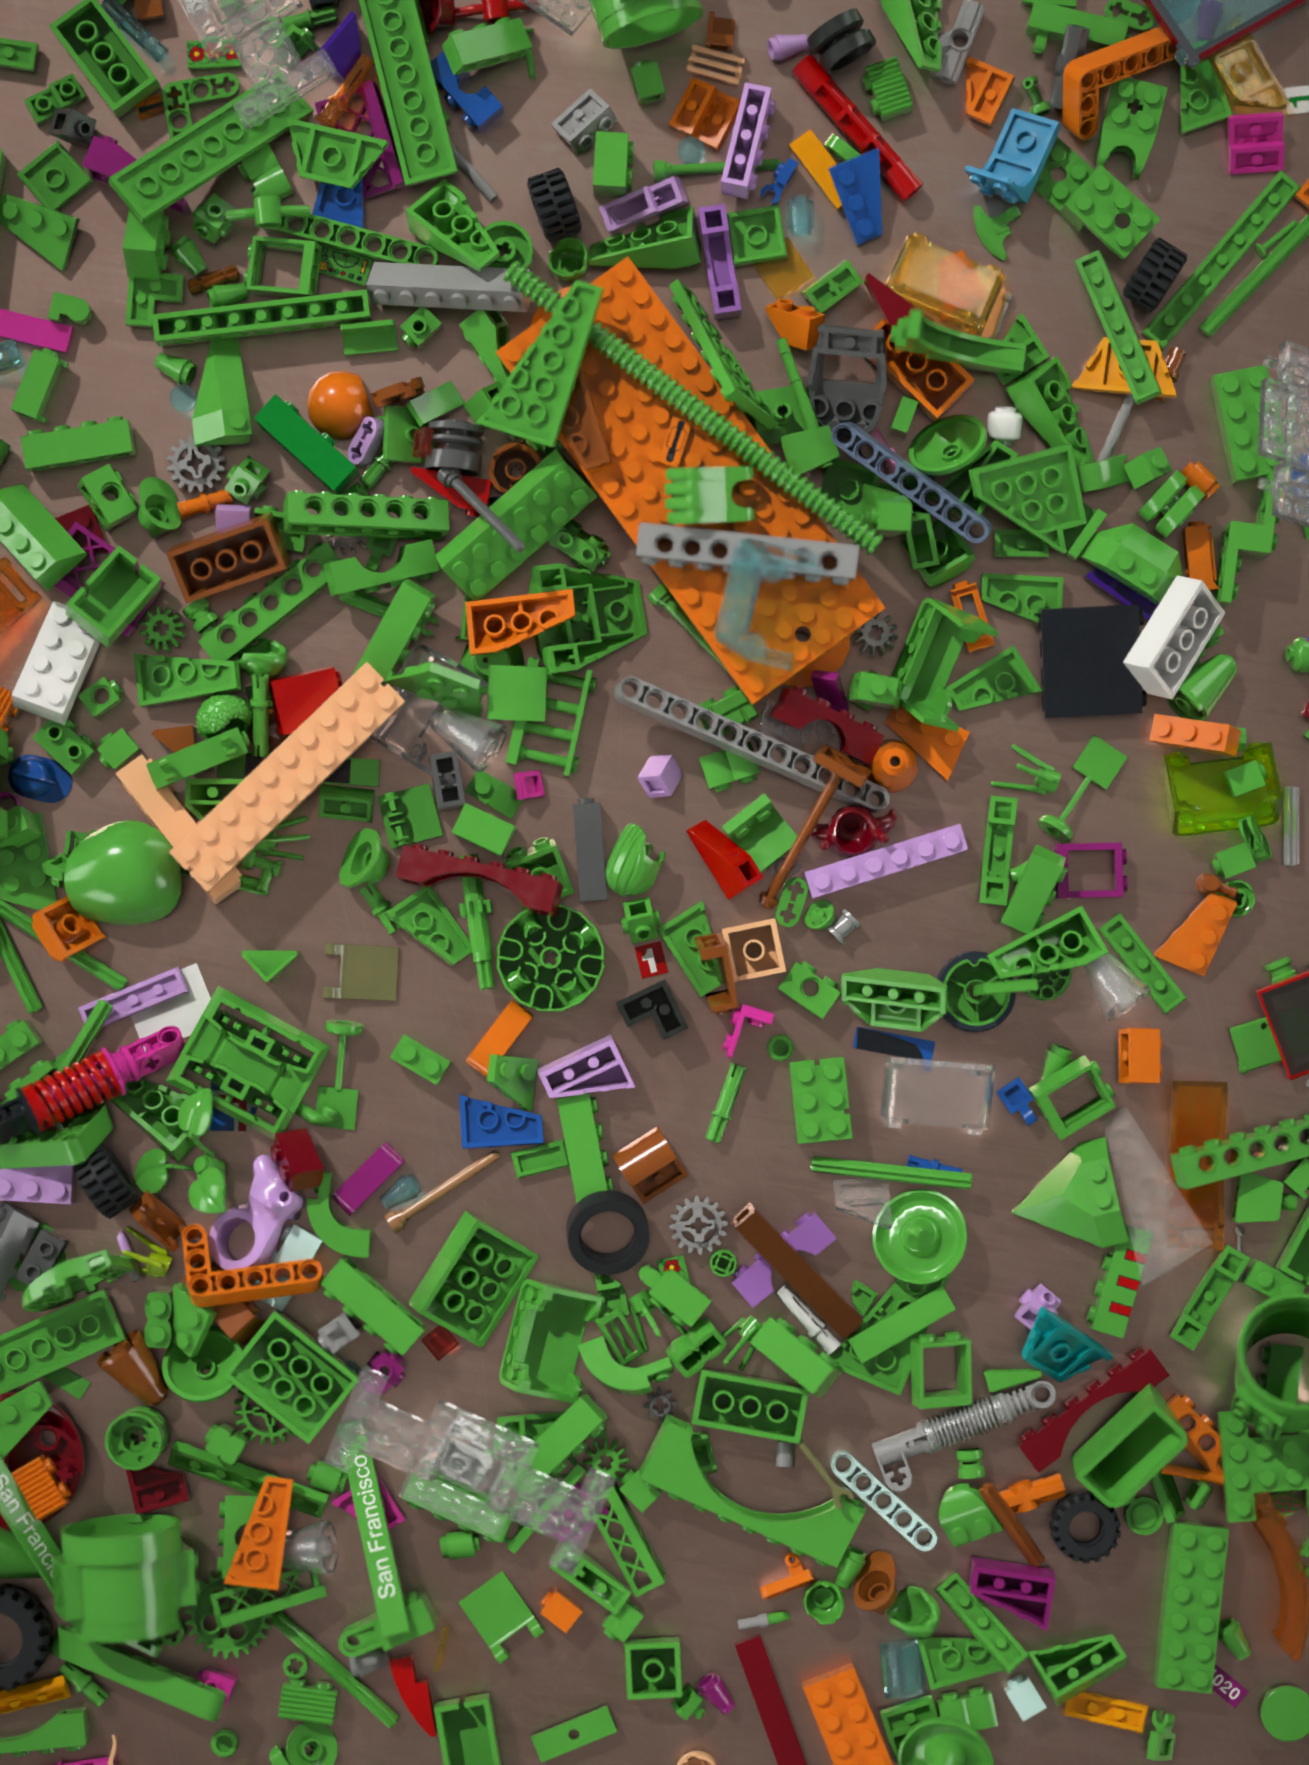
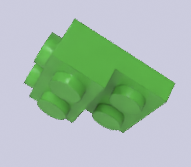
M547 837L539 838L533 842V847L525 850L522 847L513 848L508 851V856L504 857L505 865L509 870L515 871L516 867H521L532 871L531 875L541 877L542 873H547L558 877L557 881L564 886L561 898L575 893L554 838L548 840ZM521 903L523 910H527Z

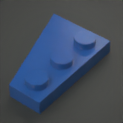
M459 1095L463 1150L544 1144L541 1115Z

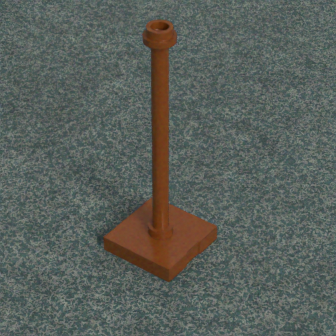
M827 744L817 752L813 761L830 770L832 775L767 892L762 891L759 895V903L769 909H773L779 903L776 896L841 779H846L861 788L873 771Z

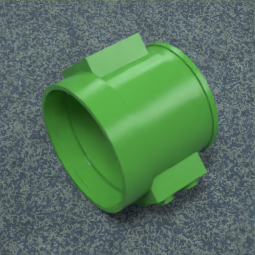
M589 0L598 30L601 32L603 46L609 49L631 48L661 40L693 25L704 14L699 0Z
M1288 1293L1266 1300L1252 1311L1241 1329L1236 1348V1393L1234 1394L1230 1410L1233 1411V1415L1243 1423L1249 1422L1256 1427V1432L1265 1439L1271 1438L1277 1441L1282 1432L1308 1430L1309 1404L1296 1405L1285 1403L1265 1393L1250 1375L1246 1353L1260 1340L1276 1334H1296L1309 1339V1294Z
M119 1514L77 1521L61 1529L62 1555L52 1556L55 1611L64 1621L73 1620L72 1633L75 1638L90 1642H127L163 1636L180 1628V1607L196 1605V1597L200 1596L199 1581L195 1580L194 1570L198 1569V1556L196 1552H193V1549L181 1540V1523L179 1518L164 1514Z

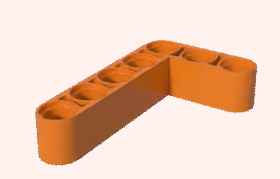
M1161 26L1073 59L1066 65L1063 73V126L1082 140L1092 138L1098 129L1099 88L1180 56Z
M191 1224L184 1228L182 1232L189 1298L191 1303L197 1307L312 1293L318 1291L322 1286L320 1284L323 1280L322 1267L314 1259L211 1272L205 1229L201 1225ZM193 1238L201 1239V1241L196 1244H192L189 1242ZM195 1263L204 1264L203 1267L198 1269L192 1267ZM307 1273H315L317 1275L312 1279L304 1277ZM282 1276H286L289 1278V1280L284 1283L277 1281V1279ZM254 1280L262 1282L258 1286L250 1285V1282ZM226 1284L234 1285L230 1290L222 1289ZM200 1287L207 1289V1291L202 1294L194 1292L197 1288Z

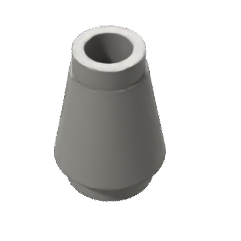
M371 1650L357 1657H348L352 1677L359 1676L361 1678L389 1665L388 1654L384 1650Z

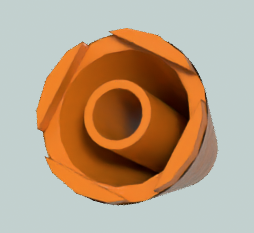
M897 739L882 740L871 765L864 764V766L873 770L868 781L882 786L888 793L899 792L907 788L914 781L918 771V761L914 751L909 745ZM890 758L895 759L899 765L897 767L892 766Z

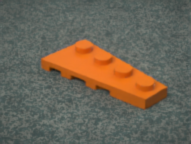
M265 1477L224 1584L279 1590L294 1479Z

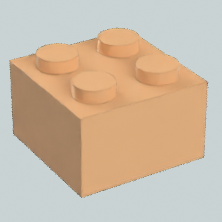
M775 918L721 929L728 947L734 982L786 972Z

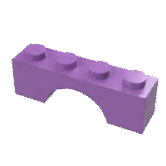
M725 204L699 207L698 219L714 320L741 316L742 309L732 259Z
M806 1212L795 1222L798 1225L790 1233L787 1229L781 1233L796 1250L806 1251L815 1256L837 1239L815 1212L811 1215ZM759 1253L754 1256L756 1261L749 1267L744 1264L732 1274L735 1278L731 1281L752 1308L774 1291L771 1283L773 1267Z

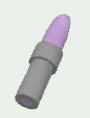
M121 1231L117 1236L121 1253L123 1250L134 1252L125 1233ZM133 1259L137 1270L134 1272L130 1271L129 1274L132 1282L135 1283L143 1278L136 1260Z

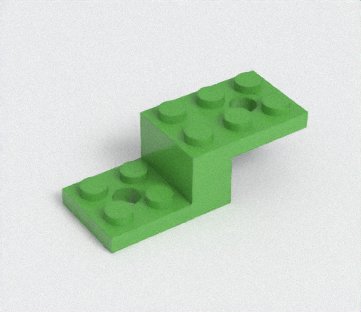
M1059 137L1056 138L1033 190L1078 231L1085 226L1124 261L1161 218L1102 165L1094 170ZM1060 168L1065 172L1066 177L1063 181L1057 182L1052 179L1051 171ZM1118 215L1126 216L1129 219V226L1124 229L1117 227L1115 217Z
M1270 471L1262 479L1256 524L1231 520L1223 527L1216 580L1218 590L1214 592V597L1222 608L1228 606L1237 597L1238 583H1234L1236 572H1240L1242 557L1263 560L1271 554L1272 550L1276 549L1278 535L1274 534L1275 523H1279L1281 516V507H1277L1279 496H1283L1285 481L1281 480V472Z

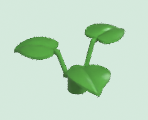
M205 1088L187 1097L181 1104L178 1112L179 1127L183 1131H189V1138L205 1155L197 1157L193 1166L167 1164L168 1157L166 1151L151 1149L138 1161L135 1169V1183L142 1192L146 1193L148 1190L151 1194H157L167 1184V1169L196 1172L198 1180L194 1181L189 1188V1201L198 1211L217 1214L227 1211L224 1178L226 1164L223 1160L213 1157L214 1152L208 1150L195 1136H203L210 1127L213 1112L211 1089Z

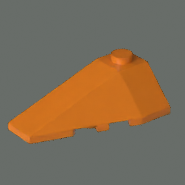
M573 589L465 602L470 655L500 652L576 617Z

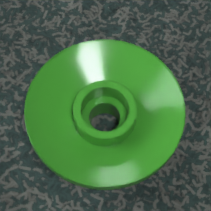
M313 1722L300 1724L288 1737L286 1757L289 1765H334L337 1758L336 1738L332 1731L323 1724ZM306 1745H309L311 1748L309 1755L305 1753Z

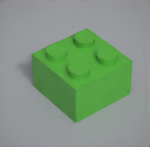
M596 131L593 173L594 197L620 198L626 195V191L632 190V168H628V164H633L634 142L629 141V133Z
M129 208L123 242V254L128 277L160 280L161 270H166L167 254H164L165 247H170L171 231H168L169 218L164 216V210L146 222L141 223Z
M679 1637L626 1639L627 1700L682 1697Z

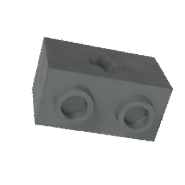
M457 751L430 755L428 761L437 812L463 808L466 802Z

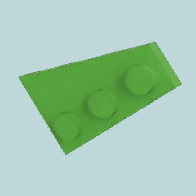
M2 193L0 200V223L62 271L66 270L80 218L8 193Z
M431 886L421 888L384 914L451 966L472 953L471 942Z

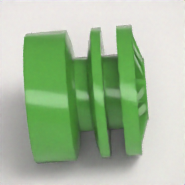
M136 1406L128 1409L110 1424L105 1435V1447L108 1456L116 1465L128 1470H139L148 1467L165 1452L170 1442V1428L166 1418L159 1411L149 1406ZM139 1430L142 1431V1436L146 1437L142 1441H139V1435L136 1434Z

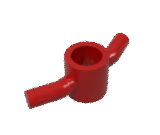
M481 0L482 4L455 8L454 16L456 19L483 14L484 23L492 25L502 18H510V11L537 10L538 5L537 0Z

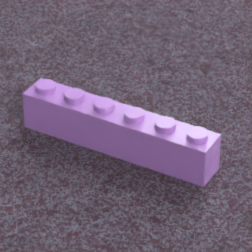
M957 824L816 868L803 874L810 897L814 899L967 851L968 847L961 825Z

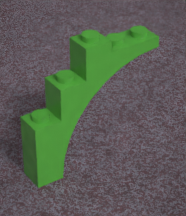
M911 309L910 317L904 316V319L899 318L898 326L892 325L890 342H895L894 350L927 354L926 359L958 363L964 369L1022 376L1027 344L995 340L953 330L929 320L923 315L921 310Z

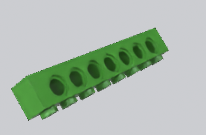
M367 289L152 314L154 339L159 347L372 321L370 297Z

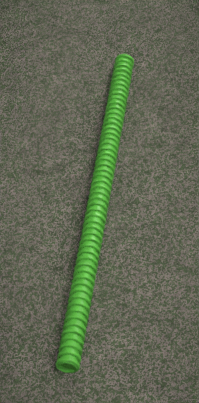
M519 261L512 263L504 274L503 280L511 282V287L514 288L516 286L519 293L524 292L526 298L530 297L531 302H537L539 308L544 307V311L552 313V317L563 300V297H561L562 293H556L554 287L549 288L546 281L541 282V277H535L533 271L528 272L526 266L521 267ZM594 321L588 344H593L592 348L600 349V354L605 353L608 360L612 358L615 365L617 363L620 365V369L623 370L625 368L628 375L633 374L635 380H641V385L646 384L647 389H653L656 396L658 394L661 395V400L664 401L666 399L669 406L673 404L676 411H682L681 415L689 416V421L694 420L697 427L701 425L704 432L706 430L709 431V436L712 437L714 435L717 442L722 441L724 447H730L729 451H735L737 457L742 456L745 463L747 461L750 462V467L753 468L755 466L758 473L762 471L765 478H771L770 482L778 483V488L783 487L785 489L784 492H790L793 499L795 497L798 498V503L801 504L803 502L806 509L811 508L813 514H819L818 518H824L826 524L831 523L834 530L836 528L839 529V534L842 535L844 533L847 535V540L851 538L854 545L859 544V549L867 550V555L873 554L883 540L882 534L877 535V530H871L869 524L864 525L861 518L859 520L856 519V514L853 513L851 515L848 513V508L844 510L841 503L836 504L834 498H828V493L823 494L820 487L816 489L813 482H807L808 478L800 477V472L795 473L793 467L788 468L786 462H780V457L777 456L775 458L772 451L767 452L765 446H759L760 442H754L752 436L747 437L745 431H739V426L736 425L734 427L731 420L727 422L724 415H718L719 411L711 410V405L706 406L704 400L699 401L696 394L694 396L691 395V390L688 389L686 391L683 384L679 386L676 379H670L671 375H665L663 369L658 370L656 364H650L648 358L645 360L642 353L638 355L635 348H629L630 344L622 343V338L617 339L615 333L610 334L608 328H602V323L599 322L597 324Z

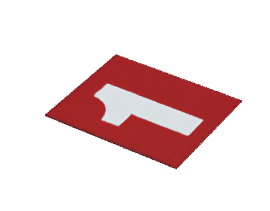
M661 941L634 947L642 979L668 973Z

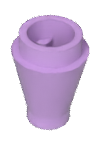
M806 34L773 35V38L767 40L768 52L772 60L782 61L809 49Z

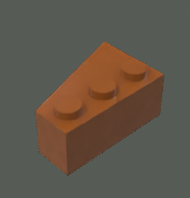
M215 1260L213 1262L210 1261L211 1272L224 1270ZM198 1263L193 1268H201L204 1264ZM185 1275L180 1281L187 1286V1277ZM226 1284L222 1289L230 1290L234 1285ZM200 1287L197 1288L194 1292L202 1294L206 1292L207 1289ZM253 1301L209 1306L217 1313L214 1320L227 1336L245 1346L248 1345L267 1321Z

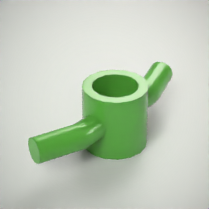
M260 196L253 199L254 208L229 210L225 213L228 222L255 218V227L265 229L282 226V217L310 216V206H281V199L278 196Z

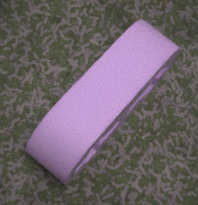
M365 417L360 423L348 449V459L352 464L368 466L372 462L383 439L384 422L381 419Z

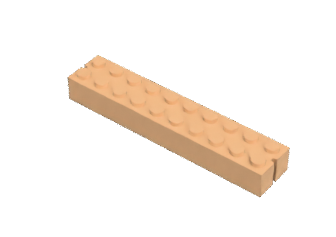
M366 662L176 844L169 853L187 871L192 868L193 871L190 875L207 892H210L405 704V700L389 684L383 687L384 679Z

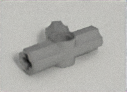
M964 0L952 31L938 33V40L942 44L941 70L935 73V77L947 83L957 84L985 12V6L973 0ZM961 36L966 38L968 43L964 47H957L954 45L953 40Z

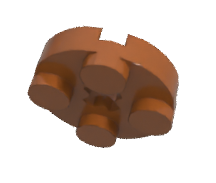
M422 377L412 378L409 383L402 381L375 391L376 393H371V397L377 408L388 405L392 406L401 403L403 399H411L425 394V385Z

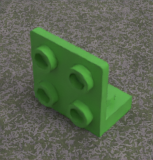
M765 793L722 826L726 835L750 854L761 873L788 853L797 838L795 832L774 808L771 800Z

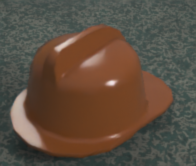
M875 1551L865 1557L866 1563L856 1578L854 1602L862 1610L875 1611L879 1615H884L885 1610L890 1608L897 1598V1588L895 1585L896 1563L887 1552Z

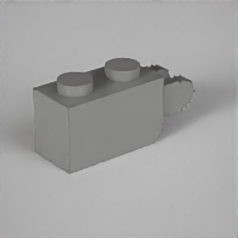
M344 1311L317 1331L320 1334L317 1339L325 1351L330 1349L334 1354L358 1337L364 1329L356 1318L353 1319Z

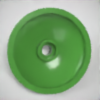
M958 414L938 419L936 423L932 422L923 428L913 439L909 448V459L914 467L927 475L942 476L955 473L970 465L980 455L987 441V431L983 423L971 415Z
M216 1326L210 1327L197 1356L190 1358L172 1342L166 1349L162 1361V1372L166 1384L175 1395L189 1402L204 1403L223 1397L235 1387L223 1375L242 1352L241 1346L238 1342L230 1339L221 1328ZM206 1369L211 1370L210 1373L206 1375L202 1374V1372Z

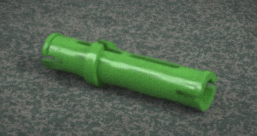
M259 673L252 675L253 698L250 699V705L253 706L252 755L258 756L260 753V757H266L270 755L269 706L272 705V699L269 698V675L264 674L262 677V674Z

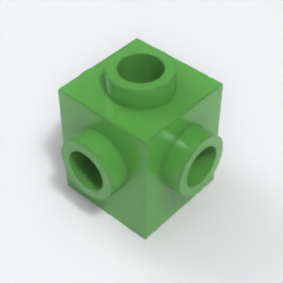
M213 193L204 205L200 203L194 210L192 217L195 219L192 230L200 237L215 244L221 236L226 237L233 226L232 221L228 222L226 220V211L236 210V208Z
M248 455L239 466L235 464L226 476L229 482L224 490L229 492L236 500L247 505L253 497L258 499L264 492L266 486L263 482L270 473V470Z
M649 897L624 902L623 907L626 917L621 918L624 934L630 933L632 944L659 938L656 927L661 926L658 910L652 911Z

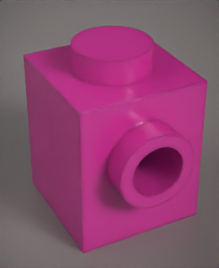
M207 1665L203 1672L198 1671L195 1679L224 1691L227 1694L223 1704L225 1707L230 1699L238 1676Z

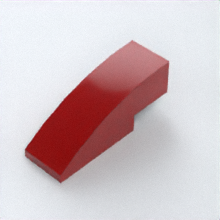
M412 1652L391 1656L389 1663L393 1679L407 1709L430 1737L436 1736L438 1730L428 1677L417 1679Z

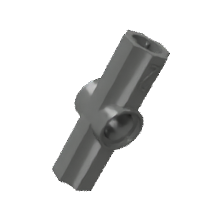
M1067 24L1062 50L1058 54L1054 71L1055 82L1050 106L1063 109L1064 69L1073 59L1084 56L1090 28L1076 24Z

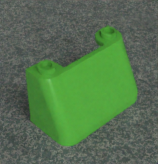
M525 1279L520 1287L500 1367V1383L518 1393L575 1403L583 1389L579 1376L574 1374L579 1355L578 1345L582 1343L587 1321L593 1322L601 1315L603 1298L537 1280Z

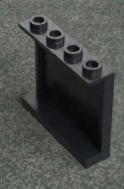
M1139 604L1038 608L1042 716L1044 718L1143 713L1142 707L1147 706L1146 691L1142 690V686L1123 663L1140 636V626L1144 625V611L1139 609Z

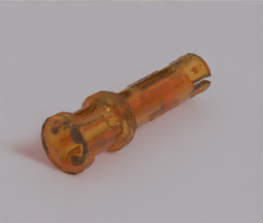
M363 52L361 53L360 58L348 73L335 95L331 94V96H328V103L320 115L314 117L317 121L326 127L336 129L335 125L343 113L349 111L348 108L350 106H348V103L374 66V60ZM360 69H361V72L359 73V75L357 76V78L355 79V81L353 82V84L351 85V87L348 89V87L350 86V84L352 83V81L354 80V78L356 77V75L358 74V72H359Z

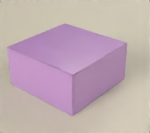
M217 505L215 510L216 531L250 520L251 505Z

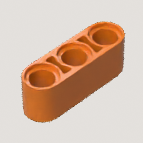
M512 999L465 1062L487 1078L490 1054L505 1055L534 1015Z

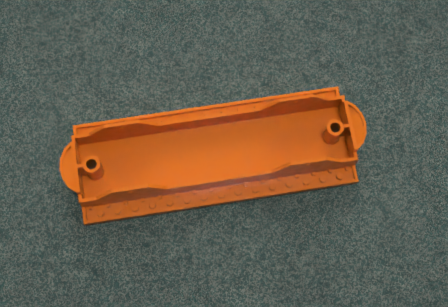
M628 256L590 283L604 288L595 318L597 324L599 322L602 323V328H608L610 334L615 333L617 339L622 338V343L630 344V349L635 348L638 355L642 353L645 360L647 358L650 360V364H656L658 370L663 369L665 375H671V380L676 379L679 386L683 384L686 391L688 389L691 390V395L694 396L696 394L699 401L704 400L706 406L711 405V410L719 411V416L724 415L727 422L731 420L734 427L736 425L739 426V431H745L747 437L752 436L754 442H760L759 446H765L767 448L766 451L770 452V449L745 415L738 409L735 402H728L720 392L722 386L711 375L710 367ZM565 287L557 292L562 293L561 297L564 298L571 287ZM544 307L537 308L531 320V326L496 351V355L510 374L530 345L538 338L546 322L548 323L552 318V313H546ZM592 343L587 344L581 364L612 463L585 471L561 430L558 439L636 546L639 522L838 543L822 520L818 518V515L811 512V508L806 509L803 502L801 504L798 503V498L795 497L793 499L790 492L785 493L783 487L778 488V483L770 482L771 478H765L762 471L758 473L755 466L753 467V478L737 482L731 490L732 501L737 506L754 509V520L668 524L667 514L672 513V509H666L665 499L672 498V495H666L664 490L665 483H671V480L666 479V469L676 467L658 462L673 416L689 421V416L681 415V410L676 411L673 404L669 406L666 399L664 401L661 400V395L658 394L656 396L653 389L648 390L646 384L641 385V380H635L633 374L628 375L625 368L623 370L620 369V365L618 363L615 365L612 358L608 360L605 353H599L600 349L592 348ZM694 420L689 421L692 422V426L678 468L750 467V462L747 461L745 463L742 456L737 457L735 451H729L730 447H724L722 441L717 442L714 435L712 437L709 436V431L706 430L704 432L701 425L697 427ZM663 539L658 542L657 548L660 552L667 553L672 550L673 545L669 540ZM690 542L685 545L684 550L688 555L694 556L700 552V547L697 543ZM717 545L712 549L713 556L718 559L724 558L728 553L727 549L722 545ZM744 548L739 552L740 558L746 562L753 560L755 557L753 550L750 548ZM771 551L766 555L767 561L771 564H779L782 561V556L777 551ZM798 554L794 557V563L798 567H806L809 564V558L805 554ZM825 557L821 560L822 567L826 570H833L837 566L835 559L832 557ZM658 561L657 565H650L752 705L771 691H776L782 685L791 687L796 685L800 688L813 687L811 680L813 670L837 672L842 667L849 653L850 636L885 609V606L858 570H856L854 582L849 581V585L833 584V579L822 578V582L805 581V576L794 575V579L778 578V573L767 572L766 577L750 575V570H740L739 574L723 572L721 567H712V571L696 569V565L685 564V568L668 566L669 562ZM803 631L808 635L809 640L800 642L796 639L795 634Z

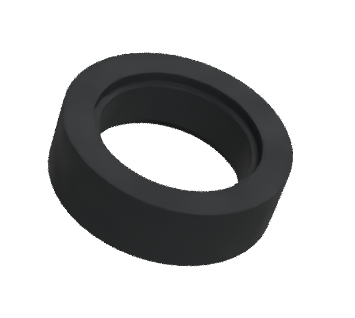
M606 1190L587 1195L573 1207L567 1220L566 1231L570 1253L580 1266L592 1273L614 1275L625 1272L634 1267L647 1251L650 1237L646 1214L635 1199L622 1192ZM602 1212H617L624 1215L634 1226V1235L630 1243L622 1250L610 1254L591 1250L586 1246L581 1237L582 1229L591 1217Z

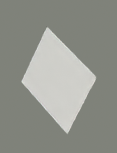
M197 963L181 969L189 990L188 993L131 1015L139 1038H145L166 1026L178 1027L183 1038L192 1034L211 1000Z

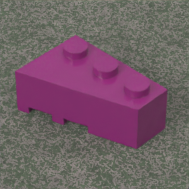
M972 1557L968 1581L971 1594L999 1608L1002 1607L1016 1614L1017 1617L1023 1620L1026 1619L1047 1631L1056 1581L1053 1569Z

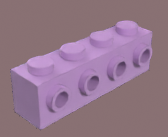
M745 82L721 179V192L724 195L748 199L750 190L755 191L758 175L754 174L756 165L761 166L764 150L760 149L761 143L768 139L770 125H766L768 116L773 117L776 101L772 100L771 87Z

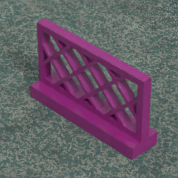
M373 80L364 82L362 86L314 103L322 126L329 127V123L332 125L331 128H339L355 133L361 119L370 122L372 127L368 136H374L389 142L388 147L375 164L372 165L373 168L367 180H363L364 200L397 188L399 190L407 188L379 86ZM361 94L364 104L358 113L347 106L352 97ZM332 104L341 108L334 122L325 117L323 110L324 107ZM345 110L357 116L351 130L339 125ZM365 111H367L368 118L363 116ZM381 162L383 163L384 169L379 167ZM377 170L386 173L389 184L381 187L371 184Z
M75 521L68 533L73 538L79 530L87 536L88 547L82 549L84 551L89 550L92 566L78 568L76 565L68 572H74L75 579L67 573L54 585V587L70 598L81 587L85 588V585L80 582L79 571L93 569L94 573L101 565H96L94 549L104 547L109 551V555L116 549L77 521ZM92 540H94L100 545L93 546ZM161 580L160 590L122 632L123 635L132 637L137 629L136 626L165 585V582Z

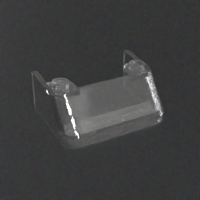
M419 645L414 648L398 672V675L404 674L406 667L434 662L481 680V686L484 688L488 685L486 681L458 662L425 645ZM392 685L391 687L405 700V704L370 739L411 765L431 775L433 770L420 763L427 754V743L421 737L442 705L431 699L419 698L415 693Z

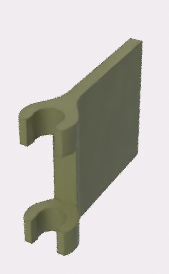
M326 943V955H341L339 987H323L322 998L396 1001L399 947Z
M801 1437L799 1447L831 1487V1496L835 1506L839 1509L843 1508L838 1498L841 1494H846L853 1500L854 1496L851 1488L844 1482L837 1481L831 1476Z

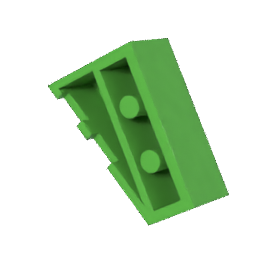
M863 482L862 513H859L858 520L861 518L864 525L869 524L871 530H877V535L882 534L883 537L893 538L911 531L912 503L905 495H901L899 490L888 483Z

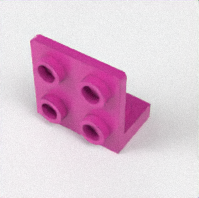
M744 1004L741 1005L740 1009L735 1008L731 1023L735 1024L733 1034L727 1033L722 1048L727 1051L726 1056L732 1058L745 1016L749 1017L748 1023L764 1028L765 1023H772L774 1014Z

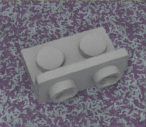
M589 89L552 122L551 126L570 144L573 151L580 155L595 142L596 131H608L617 121V118L610 106L592 89Z

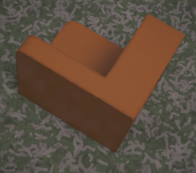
M710 11L705 48L732 52L736 21L734 19L715 17V12Z

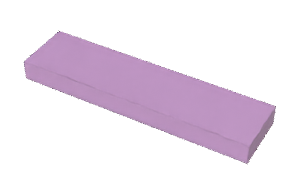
M180 967L100 998L113 1006L102 1027L188 993L189 990ZM100 999L78 1007L84 1024Z

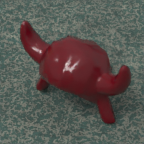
M855 804L845 806L836 811L828 824L817 823L811 836L823 841L820 848L824 851L829 850L833 846L841 854L849 857L858 856L873 849L877 840L884 844L889 842L890 838L886 833L894 828L897 822V813L892 808L887 815L876 818L866 807Z

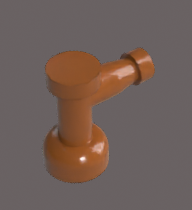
M1209 873L1202 874L1196 881V888L1203 895L1216 891L1234 899L1238 888L1230 887L1220 882L1217 876Z

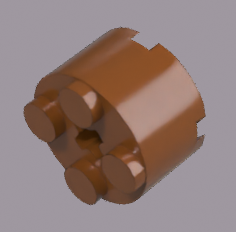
M508 443L495 451L489 464V477L492 486L499 495L503 496L541 462L537 452L531 447L520 443ZM516 466L518 470L523 469L520 472L521 476H510L512 474L511 468Z

